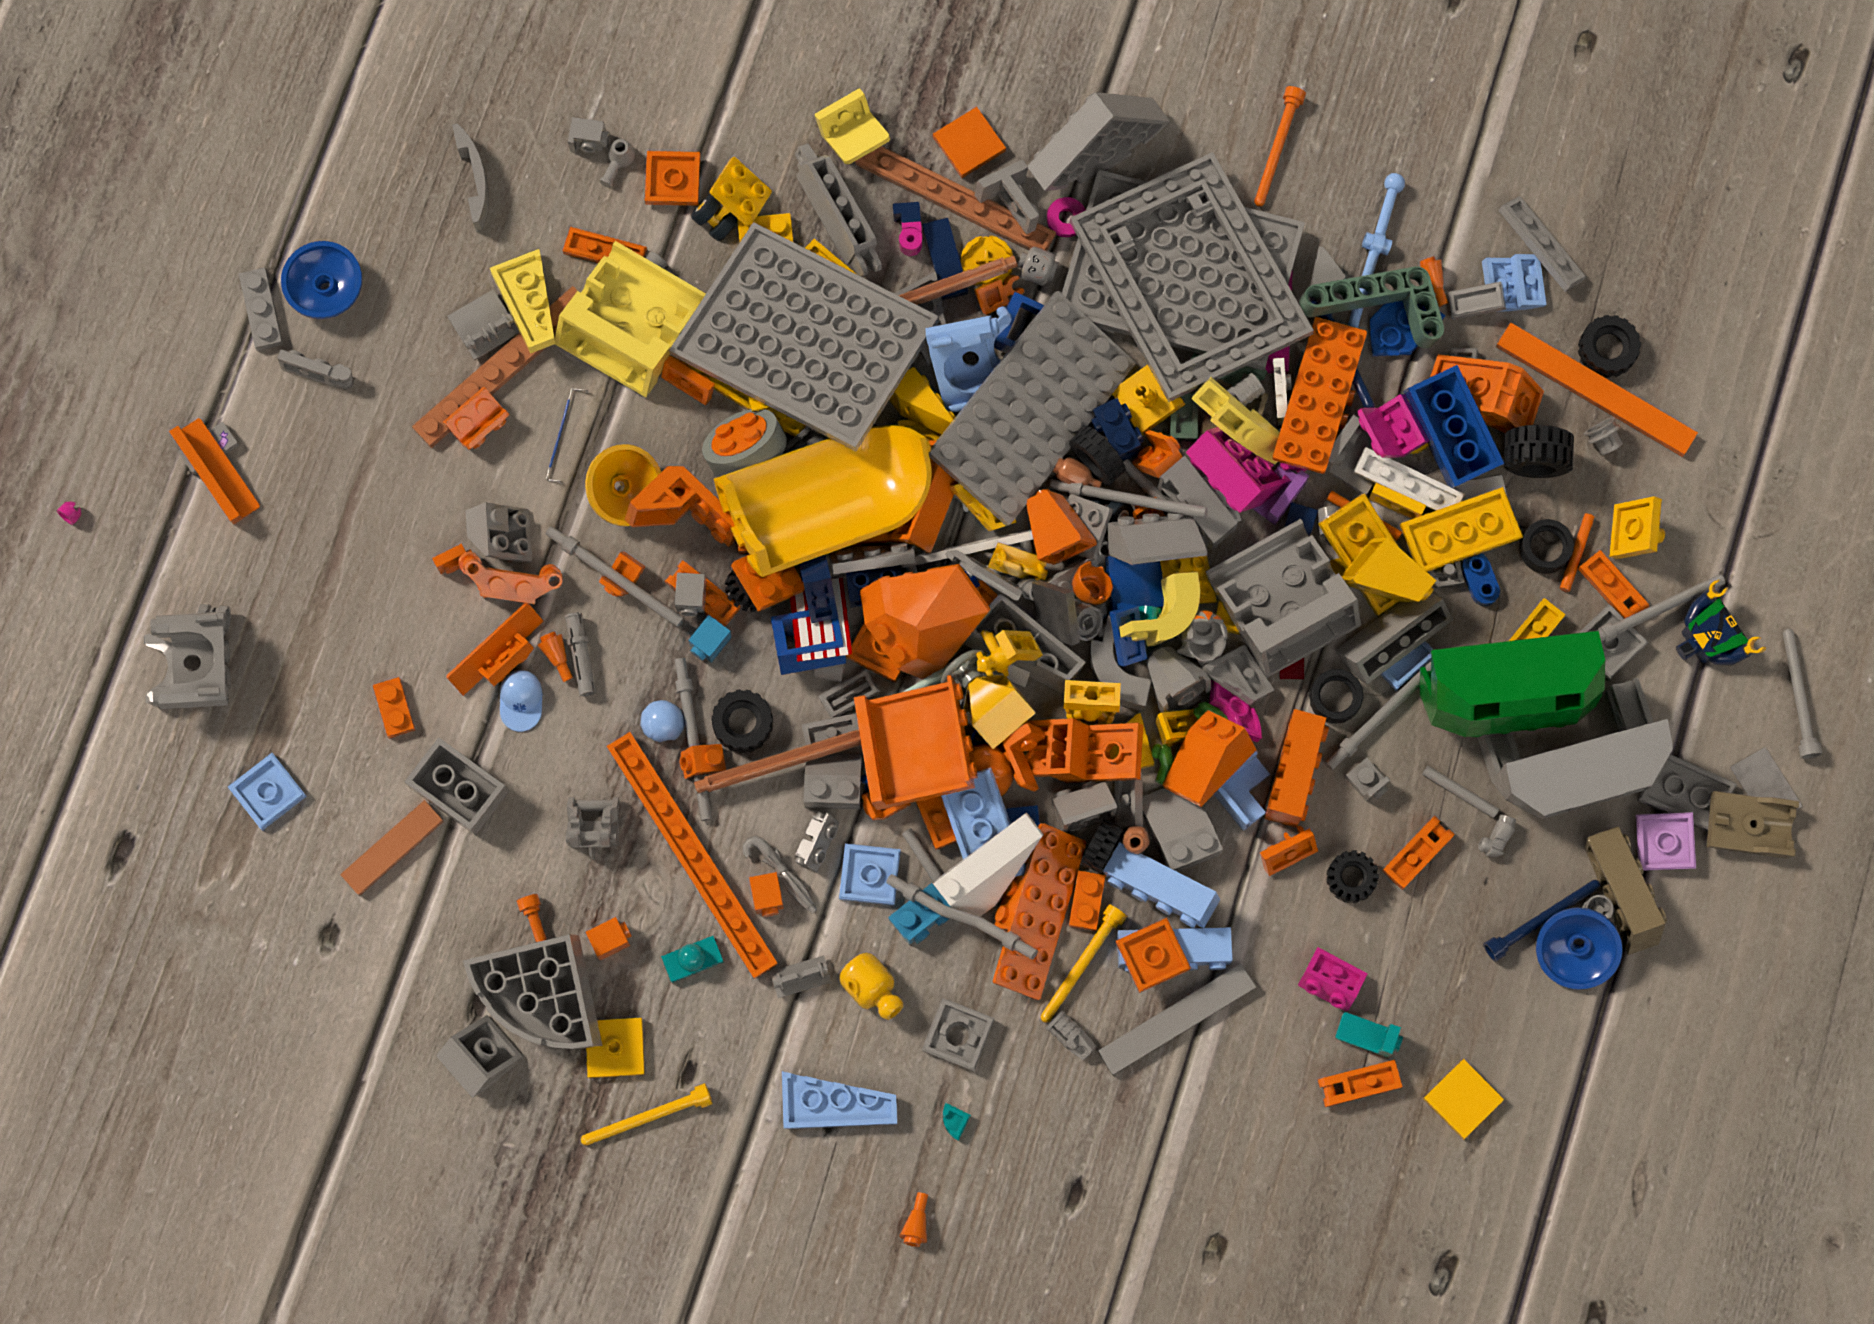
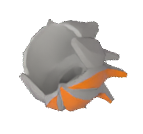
M1199 611L1191 624L1181 633V636H1176V639L1182 643L1177 652L1184 657L1188 656L1197 659L1201 669L1215 658L1221 657L1227 645L1226 640L1228 639L1227 627L1223 623V619L1218 615H1214L1211 611Z

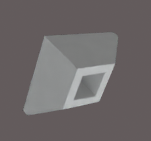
M485 502L466 510L467 537L485 557L525 563L532 562L529 509Z

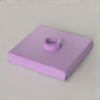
M1693 812L1635 815L1637 853L1643 871L1696 869Z

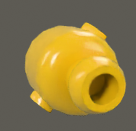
M861 953L842 969L839 979L842 987L863 1009H870L876 1006L879 1015L886 1020L894 1018L903 1009L902 999L891 993L894 988V977L873 954Z

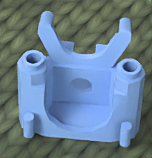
M1004 306L999 307L996 311L999 316L998 319L996 317L991 318V315L925 328L931 361L947 411H952L953 413L960 412L1001 361L995 353L994 341L1012 320L1011 314ZM966 352H975L979 357L978 362L974 365L966 364L962 358Z

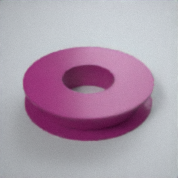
M1071 197L1055 200L1047 211L1048 227L1060 237L1069 238L1076 236L1071 224L1063 223L1059 219V215L1062 212L1068 211L1075 216L1086 211L1085 207L1080 201Z

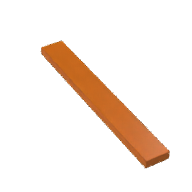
M1511 322L1496 345L1498 349L1681 457L1685 455L1698 432Z

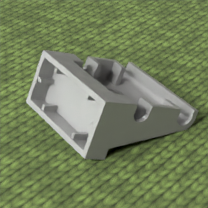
M1301 519L1206 571L1211 587L1266 678L1361 626L1357 598L1341 575L1334 573L1329 558L1313 535L1308 536Z

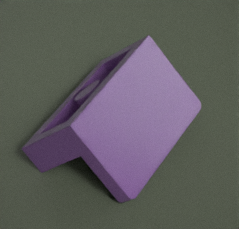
M1279 465L1274 472L1280 479L1286 475L1291 482L1264 504L1253 508V510L1276 525L1308 481L1309 475L1302 470L1295 474L1289 469L1283 470Z

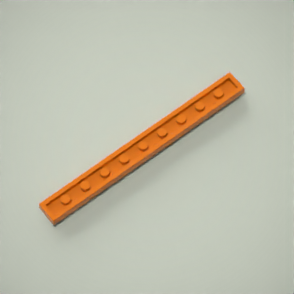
M631 732L607 745L616 763L754 980L777 966L778 963Z

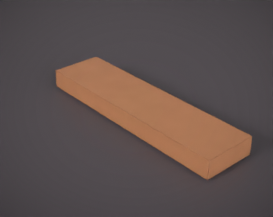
M424 800L340 875L361 896L444 821Z

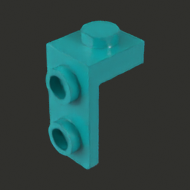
M1347 1012L1342 1014L1335 1035L1337 1040L1387 1058L1393 1054V1051H1399L1403 1036L1399 1035L1401 1027L1389 1024L1386 1027Z

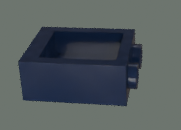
M826 554L800 563L799 568L811 623L839 618Z

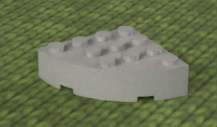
M1095 92L1085 99V104L1078 112L1073 113L1067 119L1068 123L1051 136L1047 146L1034 155V160L1027 167L1045 191L1068 188L1069 182L1077 180L1079 183H1083L1096 177L1098 169L1108 171L1132 155L1129 150L1141 142L1144 145L1148 143L1170 120L1153 98Z
M569 934L463 960L474 992L487 1007L486 1009L491 1016L510 1032L529 1042L555 1048L583 1049L603 1046L579 935Z

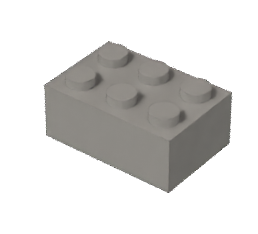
M439 737L404 781L410 789L475 836L509 793L504 784Z

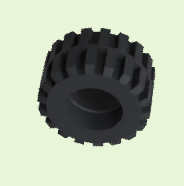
M1525 425L1511 429L1505 434L1504 469L1515 475L1528 478H1553L1567 474L1573 470L1574 436L1565 429L1550 425Z

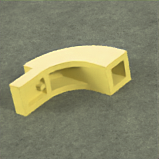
M1198 572L1177 573L1162 579L1164 605L1160 616L1157 619L1131 621L1120 626L1121 638L1131 637L1132 641L1146 639L1148 647L1160 644L1182 633L1193 621L1199 607L1200 583Z

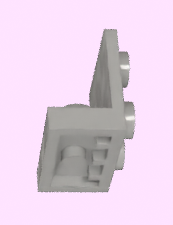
M1353 415L1334 442L1326 471L1359 493L1367 495L1374 482L1353 472L1364 448L1367 447L1373 450L1371 446L1372 440L1367 433L1359 429V418Z

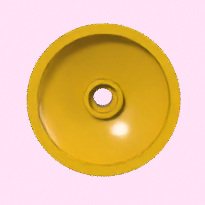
M621 444L606 448L594 458L586 474V495L592 509L600 518L610 524L630 526L624 520L630 501L661 473L660 467L648 452L637 446ZM617 481L621 485L619 491L615 489V483Z

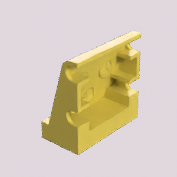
M615 241L608 258L604 256L586 279L582 292L577 291L559 315L555 345L640 395L647 397L657 383L658 377L663 370L664 362L671 356L669 349L706 293Z

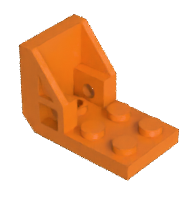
M1437 355L1430 377L1458 365L1486 425L1506 433L1520 426L1534 424L1544 390L1523 368L1508 362Z
M667 466L630 501L624 519L631 527L674 525L690 510L694 520L701 525L705 524L711 530V534L719 543L724 542L728 547L736 541L731 531V527L735 525L729 511L724 513L720 500L684 466Z

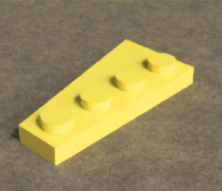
M540 249L491 267V275L530 354L554 345L555 338Z

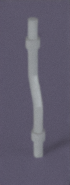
M893 874L887 879L886 883L902 892L903 897L912 902L917 901L943 917L977 927L1001 941L1002 946L1011 951L1016 950L1031 960L1036 957L1038 950L1021 941V937L1011 931L1006 932L980 916L948 907L922 892V888L912 882L908 884Z

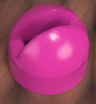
M73 501L65 502L56 510L59 516L70 525H74L81 516L80 506L74 509L73 507L76 503Z

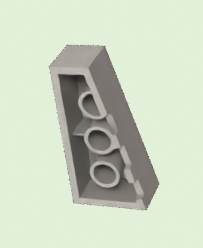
M1000 593L989 605L991 610L963 644L974 650H982L990 655L991 653L980 634L982 630L992 632L994 637L1002 630L1029 631L1032 633L1043 656L1036 661L1017 660L1012 665L1030 672V678L1063 694L1065 680L1075 681L1086 662Z

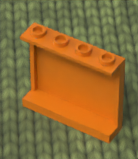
M951 675L947 676L948 682L872 700H868L865 695L854 697L870 799L877 810L975 788L974 779L978 778L977 769L974 761L970 762L969 752H973L971 738L969 735L966 736L964 726L968 725V718L965 709H961L960 700L964 698L961 684L956 683Z

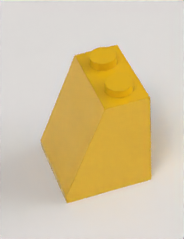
M1388 537L1371 539L1341 575L1349 587L1399 602L1426 600L1433 592L1432 586L1436 582L1429 573Z

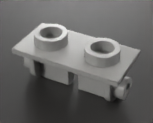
M817 812L816 816L813 815L805 833L813 837L812 841L802 839L795 854V863L804 867L806 865L816 873L820 865L824 863L826 851L838 832L839 822L830 814L826 813L825 815L824 813Z
M824 955L770 971L778 998L832 983Z

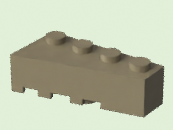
M1619 826L1587 837L1585 850L1597 880L1600 883L1603 881L1605 883L1603 886L1604 896L1609 898L1615 907V925L1619 933L1625 932L1628 944L1624 947L1627 954L1631 955L1659 945L1667 918L1662 907H1657L1654 901L1655 893L1652 885L1649 882L1646 883L1642 876L1643 868L1639 859H1634L1630 851L1632 847L1628 836L1622 834Z

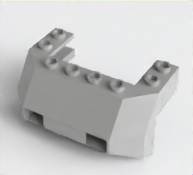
M1635 678L1624 683L1613 684L1610 686V690L1606 691L1619 731L1617 733L1520 759L1512 732L1508 734L1483 735L1477 737L1490 779L1505 800L1540 819L1648 790L1653 785L1673 750L1668 718L1653 722L1639 678Z

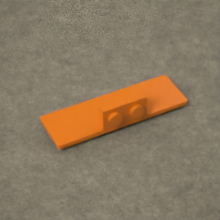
M1316 317L1312 326L1314 332L1313 335L1309 336L1272 459L1324 474L1339 429H1344L1349 414H1345L1344 411L1346 405L1351 407L1356 391L1351 390L1367 331Z
M1040 823L1038 826L1044 835L1030 854L1024 876L1015 877L1005 890L1000 907L995 914L996 921L994 924L1006 932L1011 931L1021 937V941L1037 949L1038 953L1031 960L1016 950L1011 951L1003 946L993 977V983L1035 1000H1040L1086 846L1085 840L1045 823Z

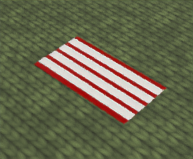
M843 578L831 580L844 647L796 655L797 662L852 654ZM804 591L790 598L792 613L808 610ZM810 617L793 620L796 648L835 641L832 620L811 623Z

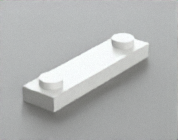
M1367 447L1364 448L1353 472L1367 480L1426 505V508L1433 511L1459 503L1464 496V493L1399 462L1378 456Z

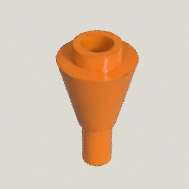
M1435 256L1420 261V267L1424 268L1430 275L1438 307L1448 304L1443 289L1442 260H1436Z
M555 631L540 637L541 643L537 646L553 666L557 668L562 681L571 680L573 676L566 663L567 658L562 634L556 635Z
M917 1193L914 1210L911 1211L899 1235L900 1238L904 1239L903 1243L908 1246L920 1247L921 1243H927L925 1208L928 1194Z

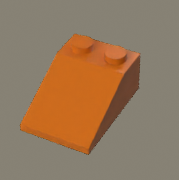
M1207 710L1189 729L1164 780L1163 787L1202 807L1257 749L1244 727Z

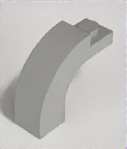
M1108 616L1107 624L1102 623L1098 639L1103 640V642L1092 640L1090 667L1096 682L1121 683L1120 705L1144 712L1151 680L1132 676L1118 666L1113 655L1114 636L1111 619Z

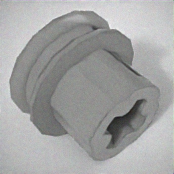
M1615 417L1603 420L1584 432V435L1589 437L1588 443H1595L1601 455L1610 453L1623 444L1617 433L1620 425L1615 423Z

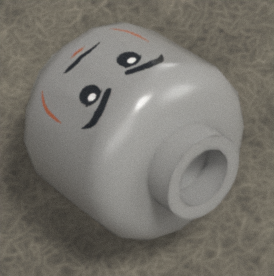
M1031 247L1028 254L1022 252L1017 267L1022 269V279L1044 286L1048 281L1052 283L1059 262L1055 261L1054 253L1038 247Z

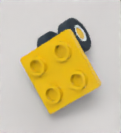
M732 157L710 189L711 195H708L699 203L693 211L691 218L698 225L708 222L712 226L709 235L715 240L721 241L736 226L737 218L746 227L752 225L772 190L736 157Z

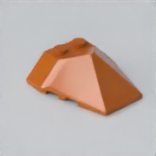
M960 564L931 568L919 573L907 572L895 577L884 576L860 590L866 627L897 670L920 679H925L934 672L943 669L991 610Z

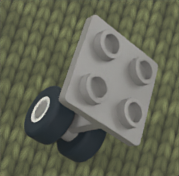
M1071 494L1068 498V503L1097 542L1096 546L1077 555L1096 560L1104 535L1108 529V523L1118 522L1119 517H1133V508L1130 504L1093 497L1087 500Z

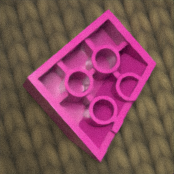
M1218 427L1207 430L1186 451L1187 455L1191 458L1190 462L1192 465L1204 472L1209 478V484L1214 489L1220 491L1227 498V504L1239 513L1261 506L1291 482L1286 475L1280 479L1272 470L1273 463L1260 456H1256Z

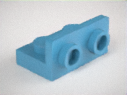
M932 883L922 890V892L951 907ZM910 900L888 917L889 921L909 945L914 941L917 944L929 936L928 930L935 924L941 926L949 920V918L937 914L919 902H912Z

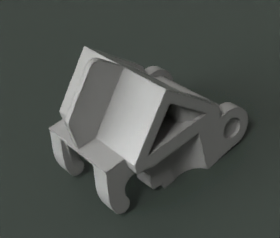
M569 797L567 803V845L571 847H589V855L592 860H595V847L619 846V797H613V800H575V797ZM581 811H603L601 821H585L582 819Z

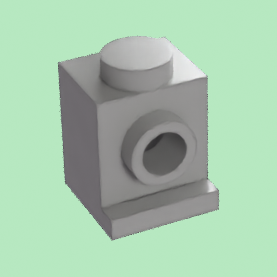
M572 117L568 138L571 152L576 153V149L580 148L584 152L593 153L596 150L603 151L604 147H608L610 132L606 131L604 121Z

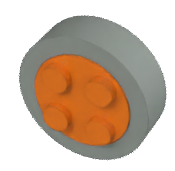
M751 409L738 412L719 423L706 437L702 446V453L714 475L720 477L782 455L787 444V437L771 411L764 409L752 412Z

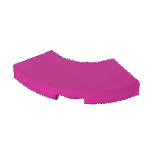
M1211 680L1209 704L1219 708L1227 716L1228 720L1244 727L1252 741L1258 742L1262 739L1261 724L1255 709L1214 680Z

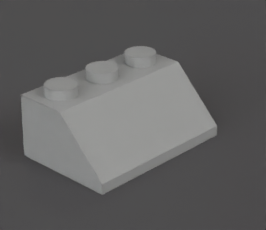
M1168 512V516L1159 517V514H1144L1143 519L1134 520V517H1119L1118 522L1108 523L1109 555L1131 565L1207 556V549L1195 519L1184 514Z

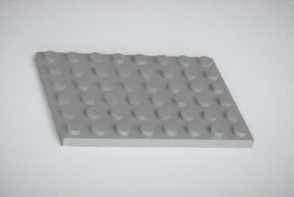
M1098 169L1086 210L1147 182ZM1205 197L1200 198L1203 204L1208 202ZM1174 201L1131 221L1132 225L1127 227V230L1133 239L1135 248L1120 255L1171 347L1204 354L1274 321L1214 212L1196 219L1190 203ZM1244 207L1288 284L1305 222ZM1119 237L1112 239L1114 244L1121 242ZM1078 238L1062 294L1097 327L1132 336ZM1268 356L1247 366L1265 371Z
M753 222L669 349L671 356L838 443L857 451L926 343L925 328L936 326L939 322V316Z

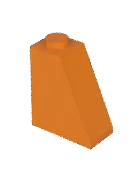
M1049 489L1037 491L1035 496L1027 499L1026 506L1039 561L1055 565L1097 545L1094 536L1063 495L1052 492Z

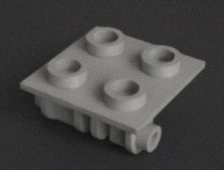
M494 289L447 316L474 360L502 345L519 333L514 319L507 312Z

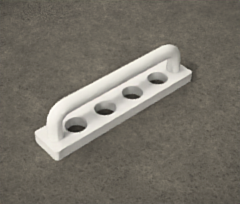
M1024 530L933 550L931 553L915 554L916 563L901 565V568H905L906 573H917L916 565L947 559V555H945L947 551L957 550L963 554H969L996 548L998 542L1006 545L1020 542L1021 550L1032 553V530ZM964 570L970 580L977 578Z

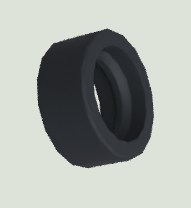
M1552 519L1538 520L1531 524L1523 534L1519 545L1520 555L1526 566L1533 571L1543 574L1555 573L1565 566L1573 554V536L1569 529L1559 521ZM1548 531L1559 537L1563 546L1559 558L1546 562L1538 559L1531 551V541L1539 532Z
M1330 669L1322 673L1314 681L1309 694L1310 706L1316 715L1326 717V722L1331 724L1344 723L1352 719L1359 711L1364 698L1363 687L1358 678L1351 672L1342 669ZM1341 681L1349 686L1353 699L1351 705L1346 710L1333 712L1323 706L1320 692L1326 683Z

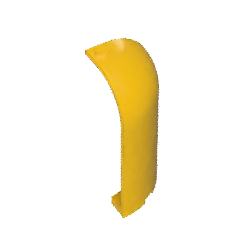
M894 425L873 426L857 451L829 438L714 478V483L723 512L729 511L735 525L731 527V531L738 546L746 547L750 554L747 556V561L761 577L892 531L908 522L919 511L930 489L932 469L929 452H931V446L925 436L911 428Z

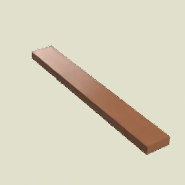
M882 146L855 161V165L1027 250H1030L1031 247H1038L1048 251L1056 236L1055 231L1037 223L1035 231L1026 235L1008 208L990 199L980 203L975 197L974 191Z

